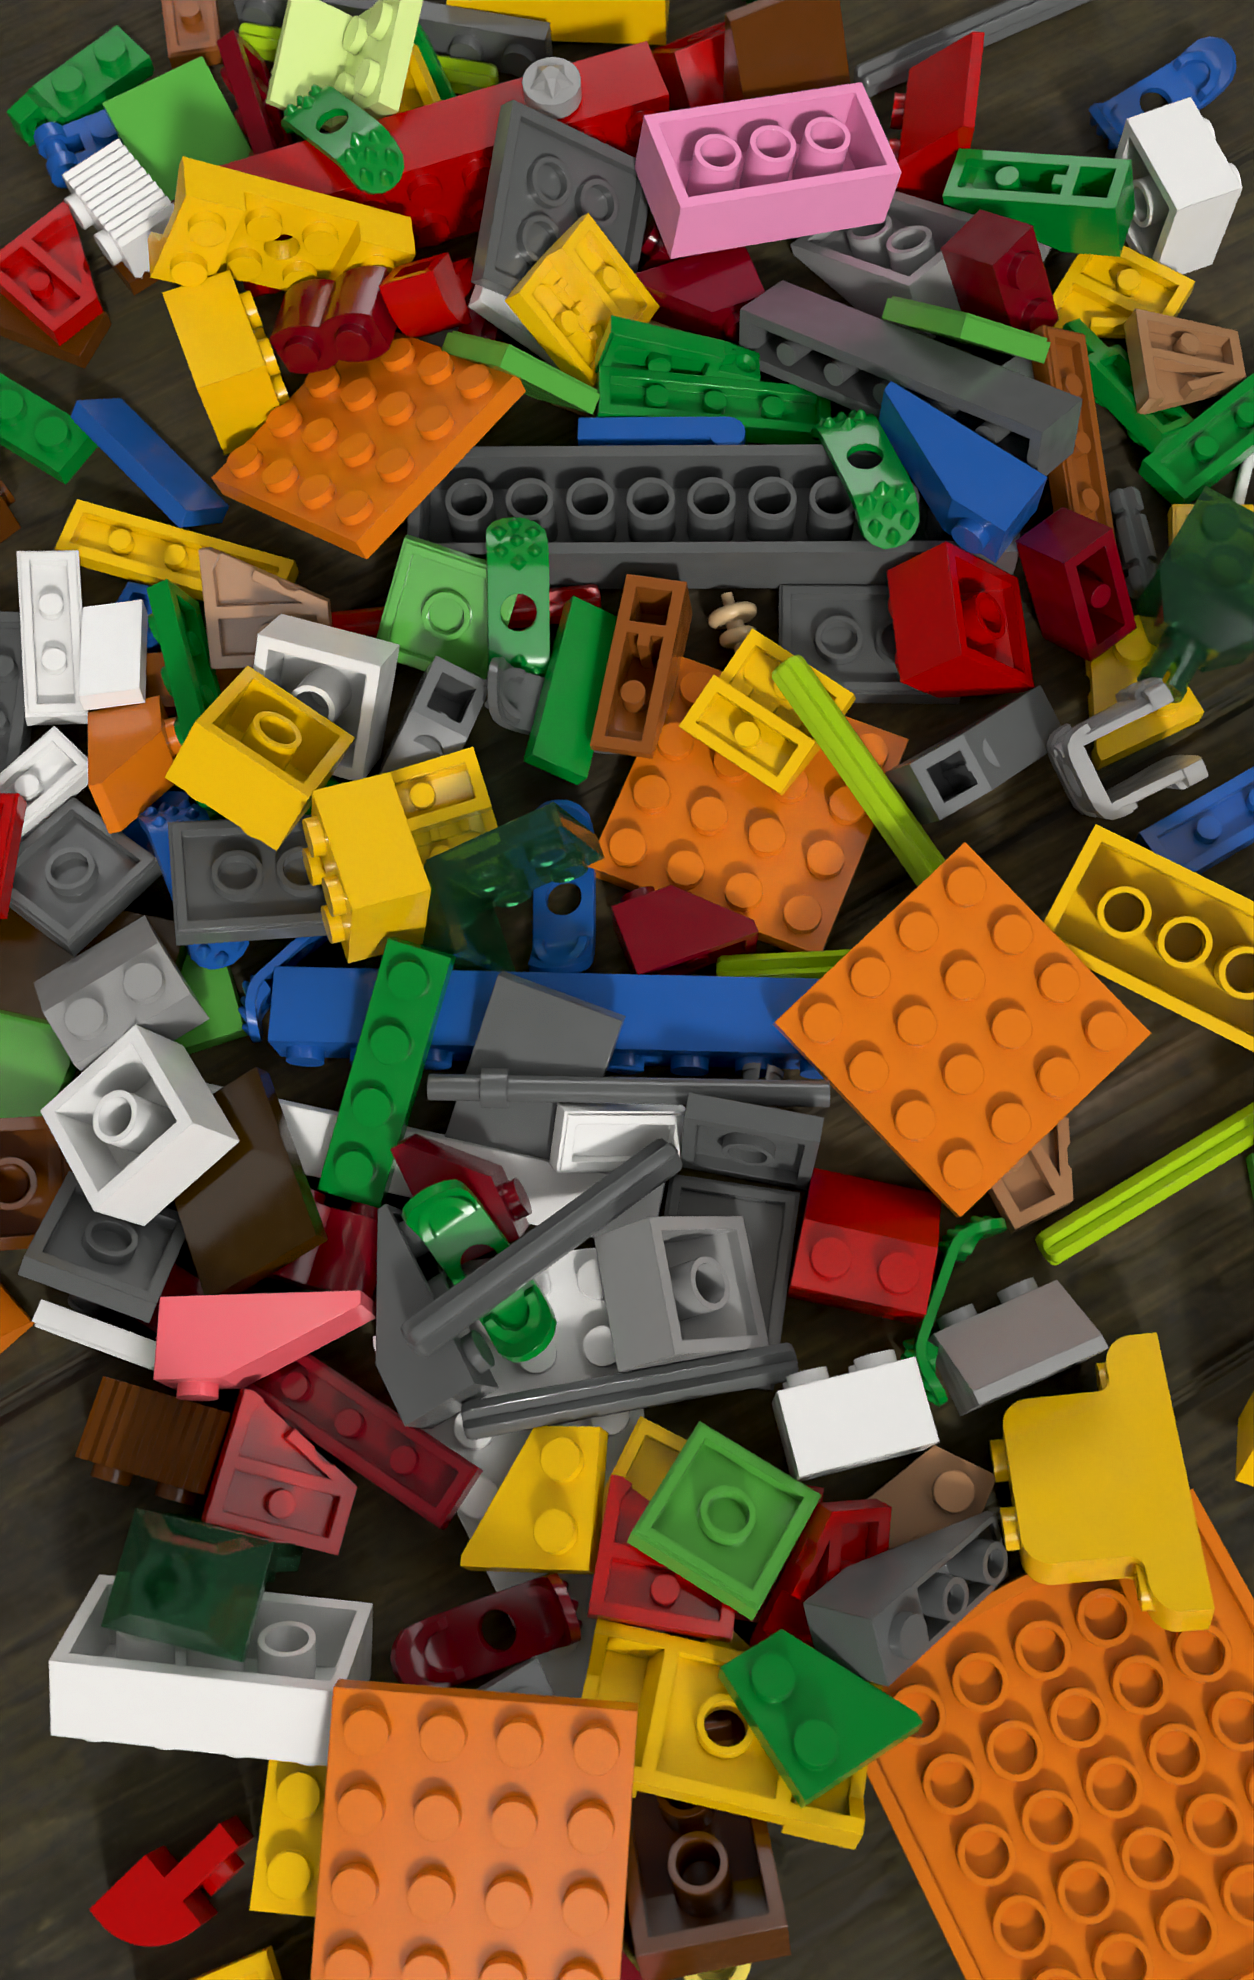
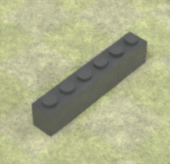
M783 280L740 308L739 346L760 354V371L852 410L858 411L862 409L866 414H874L878 421L884 389L892 381L1045 476L1074 452L1083 401L1080 397Z

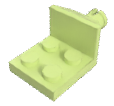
M288 0L275 62L271 70L272 75L271 79H269L266 103L284 111L289 103L297 106V96H308L312 85L316 84L321 88L325 85H330L376 120L399 112L423 0H378L374 6L359 16L354 17L320 0ZM333 117L326 121L321 128L331 133L336 132L346 124L348 117Z

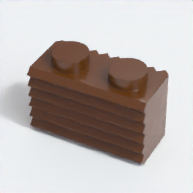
M103 1376L75 1457L94 1462L90 1476L130 1487L135 1474L158 1481L154 1495L194 1506L197 1494L206 1496L209 1494L233 1414Z

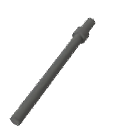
M482 1068L481 1075L429 1074L427 1082L428 1100L480 1101L481 1108H509L510 1102L687 1105L689 1092L760 1106L830 1107V1081L529 1076L510 1075L509 1068Z

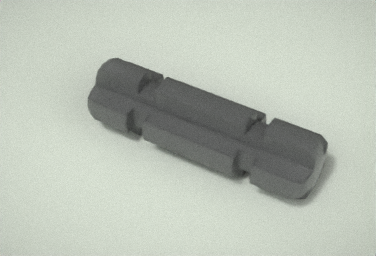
M1133 486L1124 489L1118 488L1109 494L1112 521L1113 524H1116L1114 534L1122 569L1125 573L1129 574L1125 578L1128 594L1136 601L1152 599L1160 594L1164 581L1160 566L1153 563V560L1157 559L1147 517L1140 513L1144 509L1141 494Z

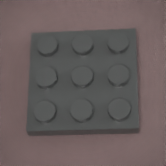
M511 100L501 105L471 282L507 297L543 254L581 216L587 213L591 215L632 271L637 273L649 204L635 171L636 158L516 100Z

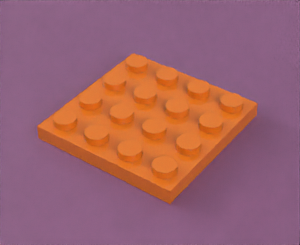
M395 332L390 349L376 359L365 362L339 360L327 370L309 373L305 383L289 400L275 408L268 415L265 424L244 445L237 447L230 453L226 463L211 478L223 495L364 559H368L526 390L521 380L513 375L489 368L484 364H477L442 351L440 346Z
M682 657L676 687L653 759L636 757L587 867L595 870L596 878L630 891L645 886H652L655 890L673 885L753 919L758 929L757 940L788 952L824 951L875 825L821 748L783 795H780L679 727L680 723L713 674L720 677L723 672ZM845 716L884 773L901 763L909 739Z
M966 842L773 1023L776 1029L826 1081H830V1085L956 1217H961L1151 1034Z
M339 1679L333 1687L310 1980H620L638 1703Z

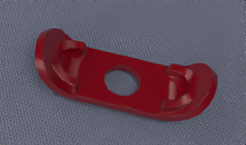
M552 1572L443 1611L400 1631L393 1642L390 1656L393 1673L398 1684L449 1688L540 1654L569 1646L581 1641L580 1630L583 1623L576 1615L579 1603L577 1600L570 1598L567 1591L569 1588L568 1582L562 1580L558 1573ZM490 1610H501L507 1613L515 1624L516 1638L508 1650H497L491 1647L483 1636L482 1621Z

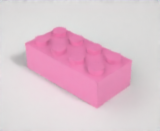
M862 82L644 115L635 162V171L670 259L884 223L902 173Z

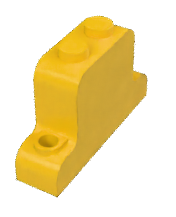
M1157 1332L1123 1336L1110 1346L1106 1362L1095 1364L1098 1391L1022 1399L1012 1404L1006 1411L1003 1418V1439L989 1441L995 1483L1008 1481L1012 1503L1011 1507L1000 1508L1004 1545L1006 1551L1019 1550L1023 1569L1029 1577L1038 1583L1058 1585L1129 1578L1134 1580L1140 1610L1147 1611L1157 1625L1172 1632L1206 1630L1210 1627L1215 1607Z

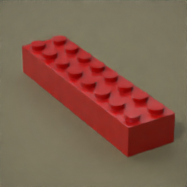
M647 41L572 62L580 73L582 99L580 105L572 114L556 120L636 158L644 115L669 111V93ZM523 77L377 119L394 138L403 153L404 170L401 180L392 189L383 194H368L357 189L338 165L306 140L219 166L411 217L415 250L426 246H436L446 240L480 230L500 106L511 100H516L526 105L522 84ZM281 234L276 241L288 240L292 236ZM242 281L245 290H250L253 298L282 291Z

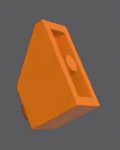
M160 695L146 698L145 703L109 707L88 712V787L109 834L124 830L174 785L165 776L182 747L174 729V722L178 719V716L168 718Z

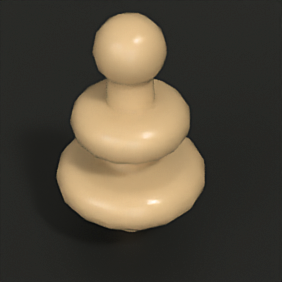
M727 592L721 595L724 606L714 610L709 615L708 623L710 627L715 629H727L720 636V644L724 648H734L736 653L751 629L756 630L755 627L744 625V623H747L756 616L757 607L754 603L748 601L735 603L733 593Z

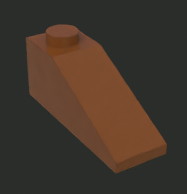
M626 574L590 743L591 750L653 759L676 687L693 614L687 582Z

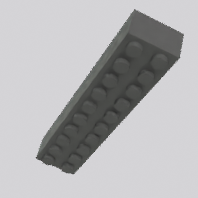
M822 444L473 447L408 516L407 534L486 560V529L492 522L509 517L526 518L537 522L545 529L548 539L549 589L595 584L599 589H623L626 574L687 582L688 589L779 588V584L888 585L887 571L945 541L961 548L954 541L953 537L943 530L909 474L908 476L913 484L919 506L920 522L915 534L905 544L896 548L882 549L870 544L860 533L853 504ZM866 450L857 451L847 458L852 466L860 469L874 468L882 462V458L878 454ZM1018 534L996 563L981 554H970L1013 575L1019 557L1015 541L1020 538V535Z

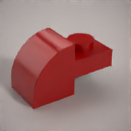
M446 252L396 266L378 285L392 319L406 336L418 338L472 322L464 299L474 287V283L471 282L474 266L471 257L452 262L449 253Z
M235 1815L220 1823L180 1863L163 1845L144 1855L89 1910L107 1931L125 1942L139 1946H160L178 1941L195 1931L218 1913L201 1892V1889L204 1887L210 1896H213L245 1865V1862L237 1853L254 1836Z

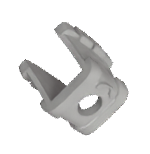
M1147 678L1129 685L1116 694V704L1073 727L1066 723L1050 734L1046 744L1049 759L1070 802L1082 815L1109 820L1122 818L1134 812L1133 810L1138 807L1136 802L1164 788L1184 790L1208 777L1202 757L1198 755H1174L1161 759L1105 791L1085 750V745L1173 702L1174 698L1161 678Z

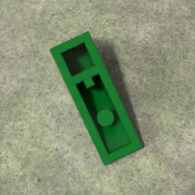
M959 148L942 195L944 204L975 215L981 209L1033 225L1037 242L1068 253L1120 257L1135 212L1132 161L1130 159Z

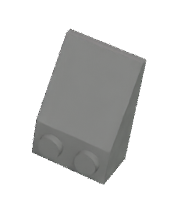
M895 191L884 223L802 236L791 244L793 255L857 310L877 318H882L887 298H892V296L961 311L941 247L974 215ZM890 322L892 324L903 327L905 329H908L930 339H934L935 337H937L936 335L930 333H926L907 326Z

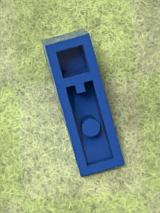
M890 381L883 392L879 422L897 456L943 530L950 534L962 549L973 554H981L996 563L1036 512L1047 476Z

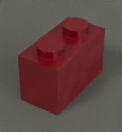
M980 209L941 247L962 312L1029 333L1042 325L1052 327L1059 320L1033 225Z
M1061 507L1015 541L1044 639L1092 662L1137 628L1111 527Z

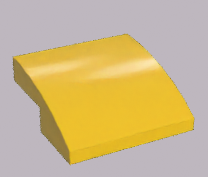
M589 213L581 216L543 254L504 300L562 372L591 387L596 384L597 380L595 355L611 315L649 323L660 307Z
M752 628L720 677L713 674L679 727L757 780L783 795L817 754L820 746L772 679V672L775 668L794 655ZM810 666L845 716L856 700L854 693Z
M473 747L390 772L431 887L430 897L511 872Z

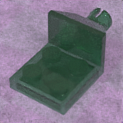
M1207 486L1199 495L1135 603L1148 642L1157 647L1147 665L1142 668L1137 676V682L1153 677L1163 679L1168 671L1170 676L1165 685L1174 698V701L1171 703L1182 701L1187 693V687L1197 670L1203 673L1242 664L1254 651V512Z
M552 802L427 859L424 864V870L431 887L423 944L420 945L455 955L456 959L453 970L515 972L494 907L506 908L521 904L532 896L531 891L552 881L555 883L572 881L584 875L588 871V865L605 858L597 836L558 804Z
M135 1508L101 1627L245 1662L266 1582H274L277 1572H298L304 1547L283 1540H274L206 1523L201 1518L176 1512Z

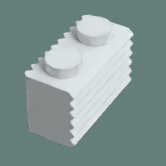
M118 138L62 174L71 195L64 198V201L69 206L73 217L84 230L92 225L98 232L93 235L94 239L113 266L122 261L136 278H142L144 271L150 272L148 252L150 232L164 233L174 210V204L165 196L162 189H159L156 182L152 180L150 175L146 173L144 168L140 166L139 162L135 160L131 152L129 153L126 146H123Z

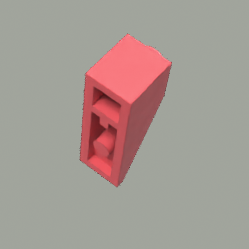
M361 1290L160 1297L153 1380L176 1390V1398L180 1400H218L219 1389L245 1388L376 1318V1302Z

